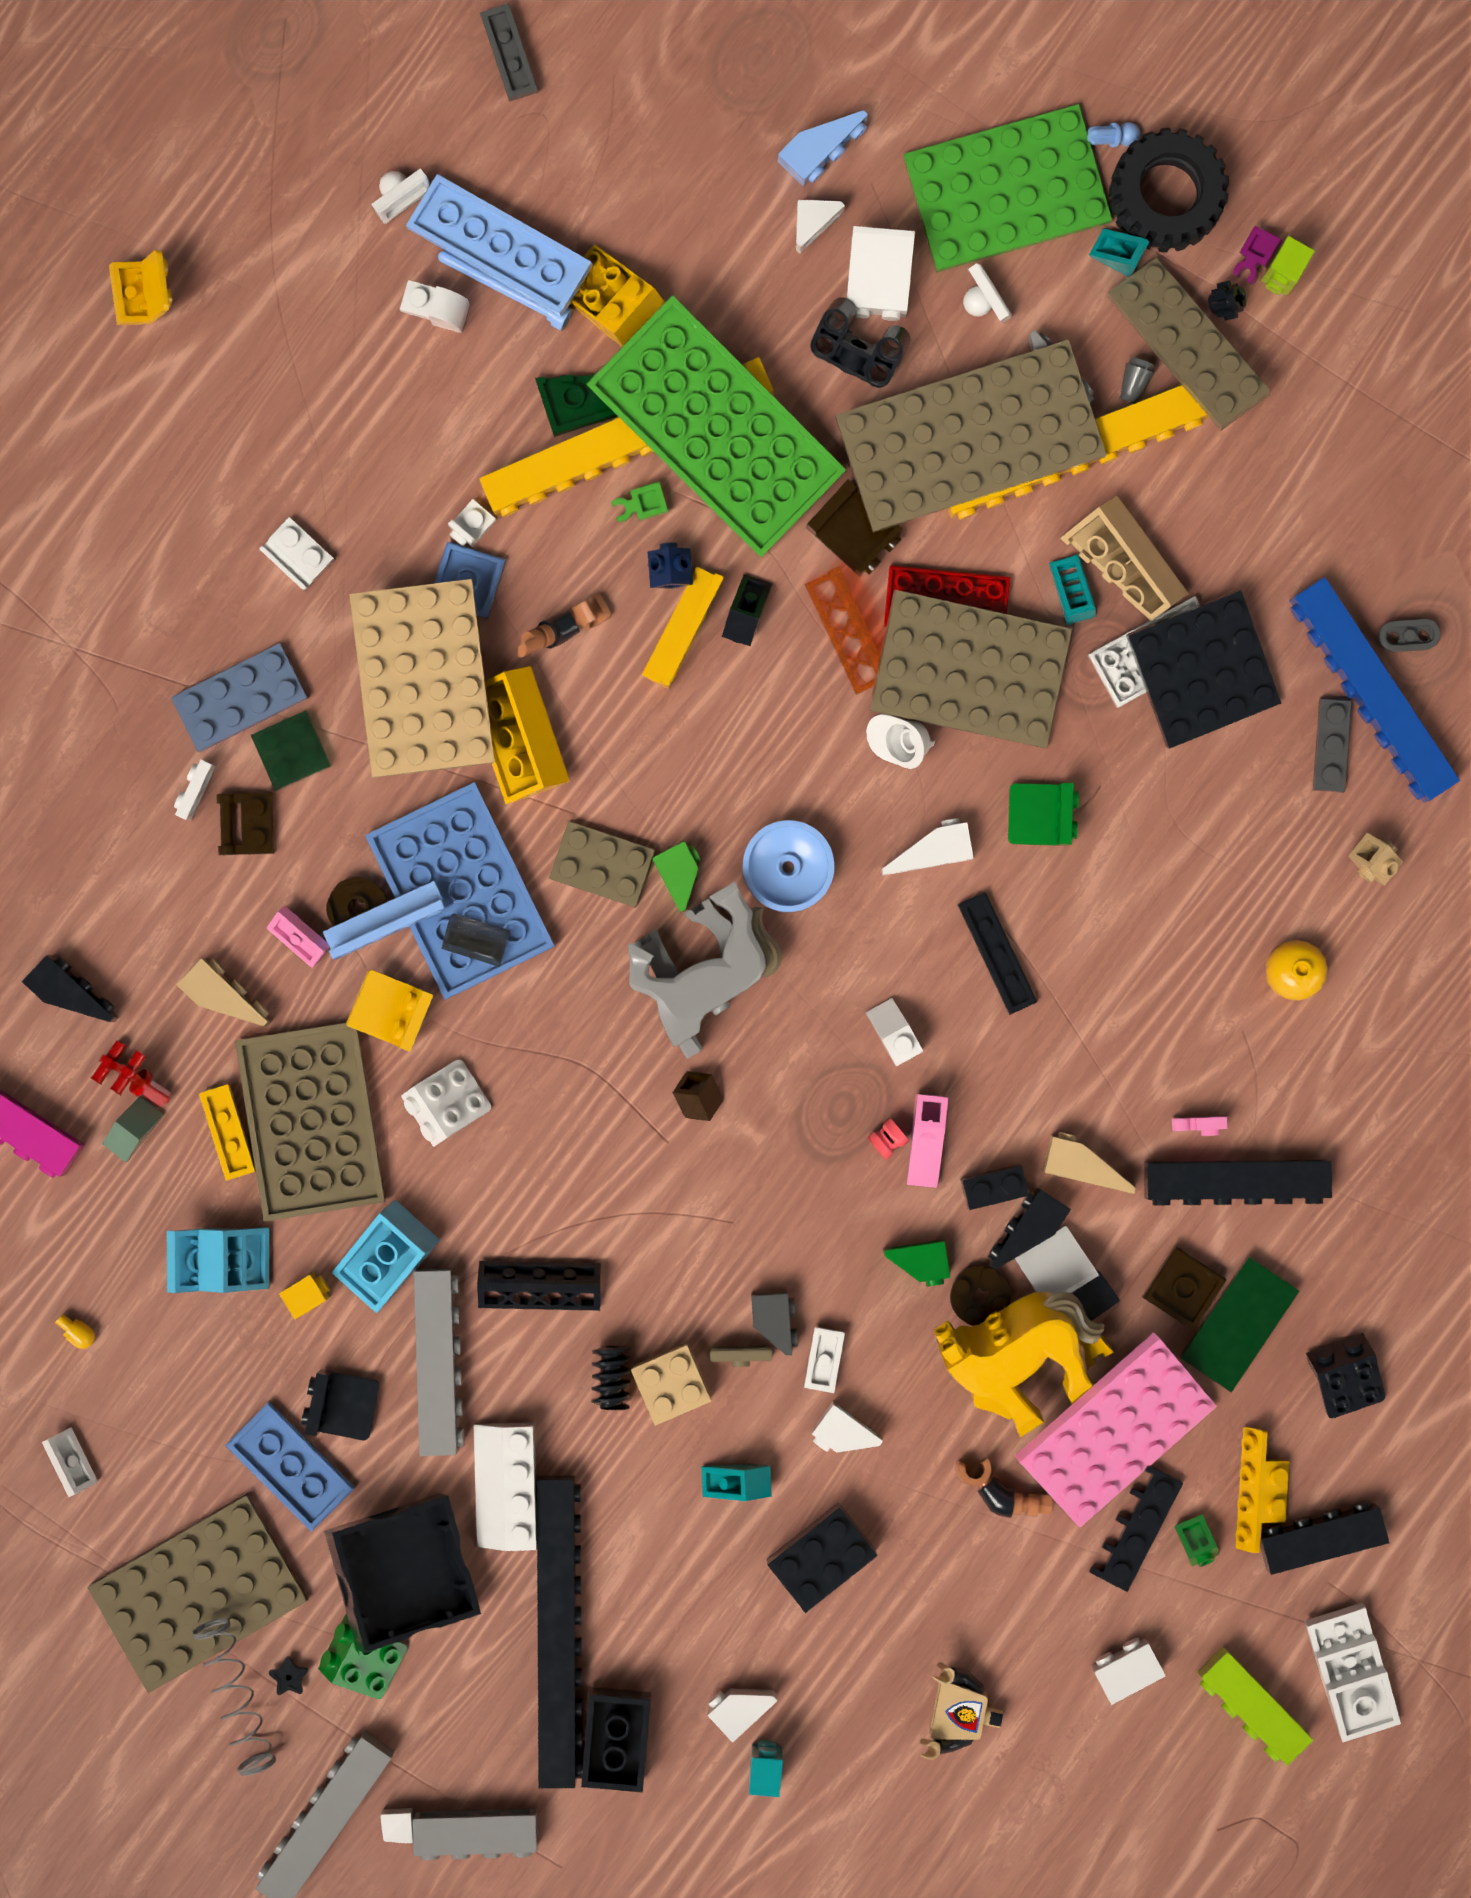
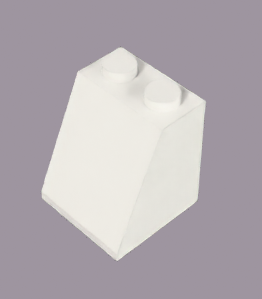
M853 226L847 299L855 305V318H869L870 314L882 315L884 320L898 321L900 317H906L915 231Z

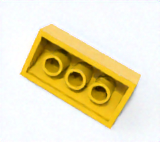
M531 666L505 671L486 680L485 685L495 763H492L505 804L522 800L569 782L566 767Z

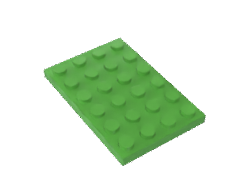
M1079 104L903 155L936 273L1112 222L1092 148L1087 140L1088 134Z

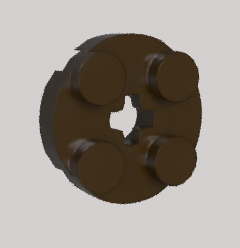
M352 877L341 881L331 892L326 904L327 916L331 925L334 927L357 916L356 913H350L349 907L353 906V900L358 899L360 903H365L366 909H363L362 913L387 903L388 900L384 891L375 882L361 877Z
M975 1265L964 1269L955 1278L950 1290V1303L953 1311L961 1320L968 1325L976 1326L983 1323L992 1313L999 1312L1010 1305L1011 1290L1007 1280L1001 1273L987 1266ZM981 1288L983 1292L988 1291L989 1296L985 1298L986 1303L973 1302L972 1297L976 1295L975 1289Z

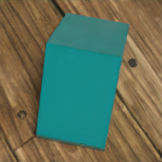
M1103 228L1089 256L1130 277L1149 241L1145 238Z

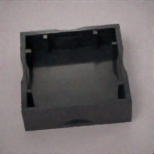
M436 1494L324 1531L358 1651L367 1653L406 1640L420 1631L441 1628L481 1614L471 1575L462 1557L460 1535L448 1495Z

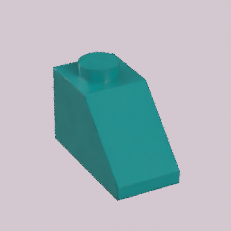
M756 1464L701 1466L703 1497L737 1501H751L772 1497L770 1466Z

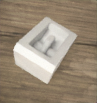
M798 200L796 250L799 254L844 213L845 205L841 201Z

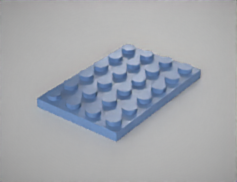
M475 782L365 835L395 898L432 881H435L448 909L409 927L445 1000L555 947ZM460 918L463 926L468 930H478L485 926L501 931L505 942L500 958L498 960L490 958L496 954L499 947L497 939L491 934H482L477 937L474 943L476 953L470 952L463 947L448 945V943L456 939L458 934L457 926L453 922L454 919ZM464 920L479 924V926L469 927ZM453 926L455 934L452 939L448 940L451 928ZM482 937H490L495 942V950L489 955L480 953L477 948V943Z

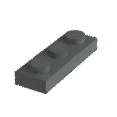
M509 3L480 12L509 102L538 93Z
M1319 700L1313 791L1345 792L1351 701Z

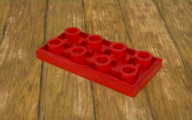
M889 566L883 627H887L894 590L1007 614L1011 577Z

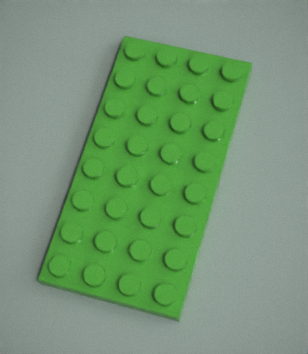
M673 295L586 384L760 557L846 471Z

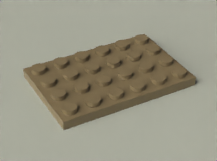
M894 590L869 711L1047 748L1072 629Z
M346 1023L236 1040L235 1044L264 1222L386 1202L359 1031L348 1027Z
M248 1494L87 1587L147 1693L154 1691L233 1644L232 1637L228 1635H216L208 1639L194 1640L192 1632L201 1624L214 1619L227 1618L230 1620L231 1625L224 1632L234 1635L236 1642L309 1600ZM224 1624L209 1627L198 1634L213 1631Z

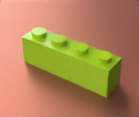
M1224 1646L1197 1671L1203 1679L1199 1684L1210 1696L1213 1697L1217 1693L1224 1701L1221 1707L1233 1719L1238 1715L1246 1723L1242 1728L1254 1741L1260 1738L1267 1745L1263 1750L1276 1763L1281 1759L1288 1766L1314 1741Z

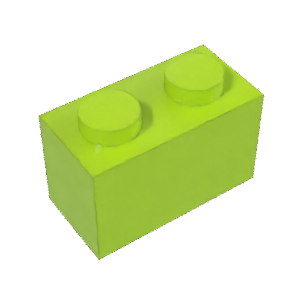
M1288 236L1280 246L1261 281L1266 284L1265 287L1272 293L1288 295L1298 282L1315 250Z

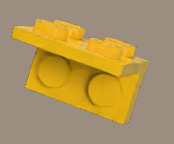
M369 969L346 1025L410 1052L433 995Z

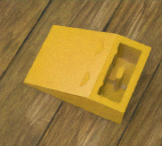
M594 244L584 255V258L592 262L593 267L570 304L622 347L665 302L654 287Z

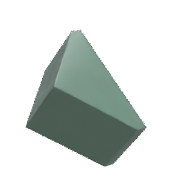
M139 1096L114 1122L102 1144L127 1163L164 1114L142 1096Z

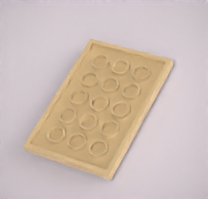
M467 579L349 594L372 778L495 763L473 580Z

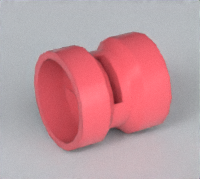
M891 1118L883 1123V1128L880 1131H874L867 1137L885 1160L893 1155V1150L897 1147H903L909 1142ZM885 1133H887L890 1136V1138L894 1141L893 1144L884 1135Z

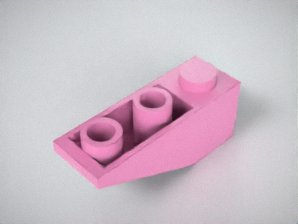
M916 1094L907 1185L935 1188L938 1186L948 1097L926 1094Z

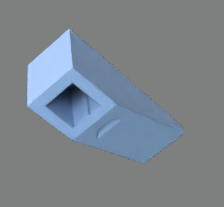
M863 110L799 132L778 154V163L803 187L809 181L812 184L815 183L825 172L823 167L830 160L833 162L838 160L845 152L846 148L844 145L851 138L857 140L865 132L868 114Z

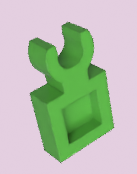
M659 482L630 490L631 500L617 498L611 502L613 507L622 505L626 508L624 515L616 517L618 523L628 521L631 515L637 513L639 521L668 513Z

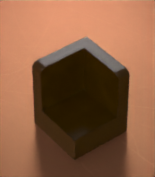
M686 1071L672 1092L684 1117L688 1119L711 1121L723 1102V1097L712 1074Z

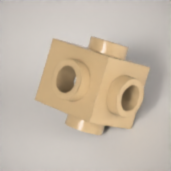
M1369 833L1365 834L1348 856L1359 868L1357 870L1359 876L1369 883L1375 880L1384 886L1403 864V861L1395 853L1398 850L1396 846L1384 838L1379 840Z

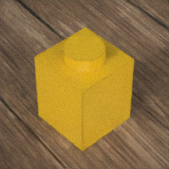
M313 1272L279 1293V1295L296 1320L328 1300L330 1297L327 1292L330 1291V1288L321 1275L317 1277Z

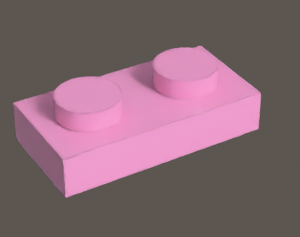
M285 905L276 913L267 926V929L311 968L320 961L329 948L328 943Z

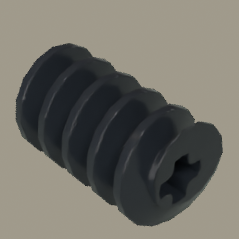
M601 1346V1348L592 1350V1354L601 1357V1360L592 1362V1366L601 1369V1371L592 1375V1378L600 1381V1384L591 1387V1390L600 1393V1397L591 1399V1403L599 1405L600 1409H630L628 1404L621 1402L630 1398V1393L622 1390L630 1386V1381L622 1378V1376L631 1373L630 1368L622 1365L631 1361L629 1355L622 1353L630 1350V1346Z

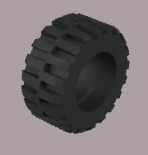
M1161 128L1158 134H1154L1153 131L1144 134L1141 140H1135L1129 145L1127 151L1123 152L1111 177L1112 181L1109 186L1111 203L1109 206L1111 213L1117 216V226L1120 230L1125 228L1128 231V235L1147 239L1149 243L1146 249L1150 250L1151 246L1158 247V252L1167 253L1170 248H1175L1177 252L1185 250L1189 244L1194 246L1199 243L1214 228L1228 200L1229 176L1224 175L1226 165L1223 158H1216V148L1212 144L1206 147L1202 143L1204 140L1202 136L1198 134L1194 138L1187 136L1188 130L1179 128L1177 133H1171L1170 128ZM1160 165H1170L1186 172L1193 180L1197 191L1193 207L1187 213L1179 216H1165L1152 210L1144 201L1140 191L1142 178L1149 169Z

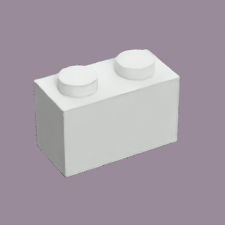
M1134 1638L1126 1642L1122 1646L1123 1650L1112 1654V1652L1105 1653L1095 1660L1096 1664L1091 1666L1111 1705L1165 1677L1157 1658L1145 1638L1142 1640Z

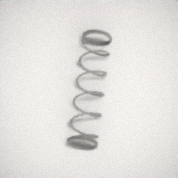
M214 1619L196 1627L192 1632L193 1639H208L216 1635H228L233 1639L232 1646L214 1660L204 1663L202 1666L205 1667L213 1663L227 1661L238 1662L242 1665V1671L236 1678L226 1685L212 1690L211 1693L230 1688H245L251 1692L250 1699L242 1707L222 1716L220 1719L224 1720L231 1716L251 1714L259 1717L260 1723L253 1732L241 1740L229 1744V1746H235L246 1741H264L269 1745L267 1753L253 1756L238 1766L237 1770L240 1775H254L270 1768L276 1762L274 1754L269 1753L272 1747L268 1740L249 1738L260 1728L263 1718L260 1714L254 1712H240L251 1702L254 1691L244 1685H231L242 1675L245 1670V1664L236 1659H221L233 1649L236 1638L234 1635L224 1632L231 1625L229 1619ZM224 1624L213 1631L198 1634L209 1627ZM264 1759H271L267 1763L259 1767L253 1768L260 1762H262Z

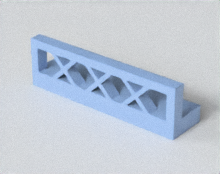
M432 881L325 930L323 934L331 949L329 950L331 958L337 960L448 908L436 882Z

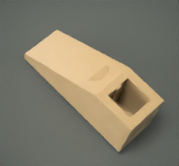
M201 958L176 984L199 1007L261 1026H268L272 1022L267 1017L270 1012L257 1000L252 1003L245 996L248 991L235 979L230 982L223 975L226 970L213 958L210 961Z

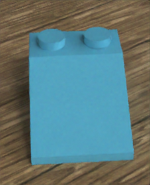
M394 1200L377 1215L333 1270L332 1274L374 1312L378 1313L440 1242V1239L398 1201Z

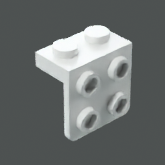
M462 1060L452 1062L401 1095L406 1110L415 1117L420 1125L422 1135L431 1142L433 1147L491 1110L490 1102Z

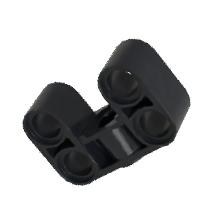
M844 297L836 298L823 314L810 344L812 353L817 358L869 383L873 387L881 388L886 386L897 371L910 344L908 331L898 325L891 326L885 331L879 342L872 345L852 335L853 331L849 330L856 315V308L853 302ZM834 312L840 313L844 320L838 319ZM822 337L831 340L833 345L825 343ZM888 340L896 342L899 348L892 347ZM876 365L884 367L887 373L879 371Z

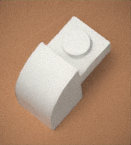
M408 280L400 311L428 319L434 326L462 333L470 303L467 298L439 286L435 288Z

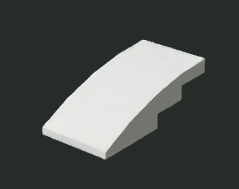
M1359 1603L1304 1621L1342 1742L1400 1725L1401 1722L1387 1671L1383 1666L1377 1641L1372 1633L1364 1604Z

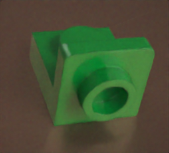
M1203 1514L1174 1526L1191 1566L1198 1564L1199 1567H1203L1215 1561V1557L1219 1555L1218 1547Z

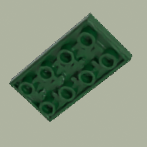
M1247 1256L1180 1358L1232 1393L1300 1291Z

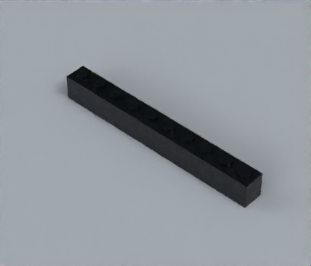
M538 1476L537 1478L538 1789L575 1788L577 1779H582V1760H577V1748H582V1729H576V1717H582V1698L576 1699V1687H582V1668H576V1656L582 1655V1637H576V1625H581L582 1622L581 1606H576V1594H581V1576H576V1564H581V1545H575V1533H581V1514H575V1502H581V1484H575V1476Z

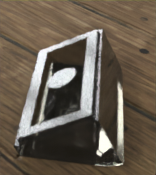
M452 914L446 928L441 949L500 967L510 931L465 916Z

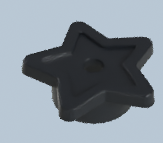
M287 1656L281 1668L269 1671V1675L277 1681V1695H281L288 1690L302 1694L301 1680L308 1673L309 1669L297 1666L293 1663L290 1656ZM291 1675L292 1679L287 1680L286 1676Z

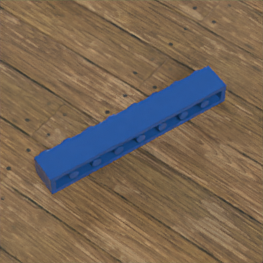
M1325 577L1290 600L1292 604L1290 610L1298 622H1304L1309 630L1307 632L1309 640L1316 648L1320 646L1326 655L1324 658L1325 664L1332 673L1337 672L1343 682L1340 685L1344 693L1350 699L1354 697L1360 706L1357 709L1360 717L1366 724L1371 723L1377 733L1374 734L1376 741L1383 749L1387 748L1393 756L1391 762L1400 775L1404 773L1409 780L1408 788L1417 800L1421 799L1425 803L1458 783L1460 779Z

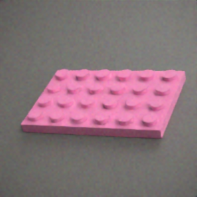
M1152 1333L1021 1449L1015 1457L1079 1527H1082L1143 1473L1148 1465H1152L1217 1406L1155 1333Z

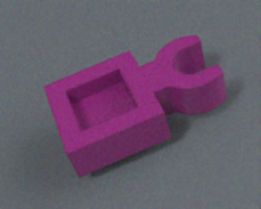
M1254 226L1239 252L1246 259L1235 266L1233 271L1235 277L1239 278L1241 273L1248 269L1250 270V276L1247 282L1253 285L1258 279V267L1261 265L1268 269L1283 241Z

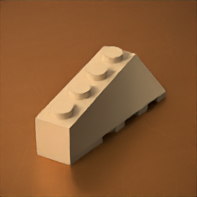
M1118 496L1099 506L1060 538L1065 544H1072L1081 552L1079 556L1086 563L1092 562L1102 571V577L1108 583L1113 582L1123 590L1122 595L1151 621L1189 594Z

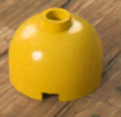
M1292 940L1281 943L1272 950L1266 961L1267 982L1272 990L1284 999L1299 1001L1311 998L1321 990L1327 979L1328 967L1324 955L1316 946L1307 941Z

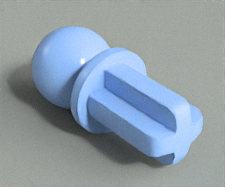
M1113 122L1109 126L1090 127L1087 140L1092 145L1109 144L1111 147H1118L1121 144L1129 147L1135 140H1140L1141 131L1132 122H1126L1120 126L1118 123Z

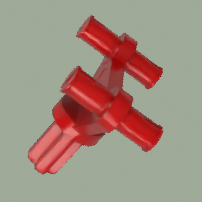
M116 1040L107 1055L102 1054L99 1059L101 1064L90 1078L102 1085V1082L112 1069L120 1075L109 1089L121 1096L131 1081L129 1086L130 1093L135 1096L143 1095L156 1105L163 1107L170 1100V1091L152 1080V1073L146 1069L136 1073L147 1057L135 1050L126 1066L117 1063L116 1061L127 1047Z

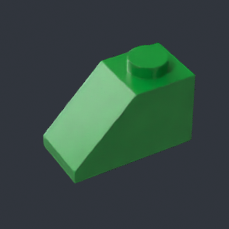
M943 1239L883 1248L884 1256L920 1283L926 1282V1287L944 1284V1279L950 1278L946 1246Z

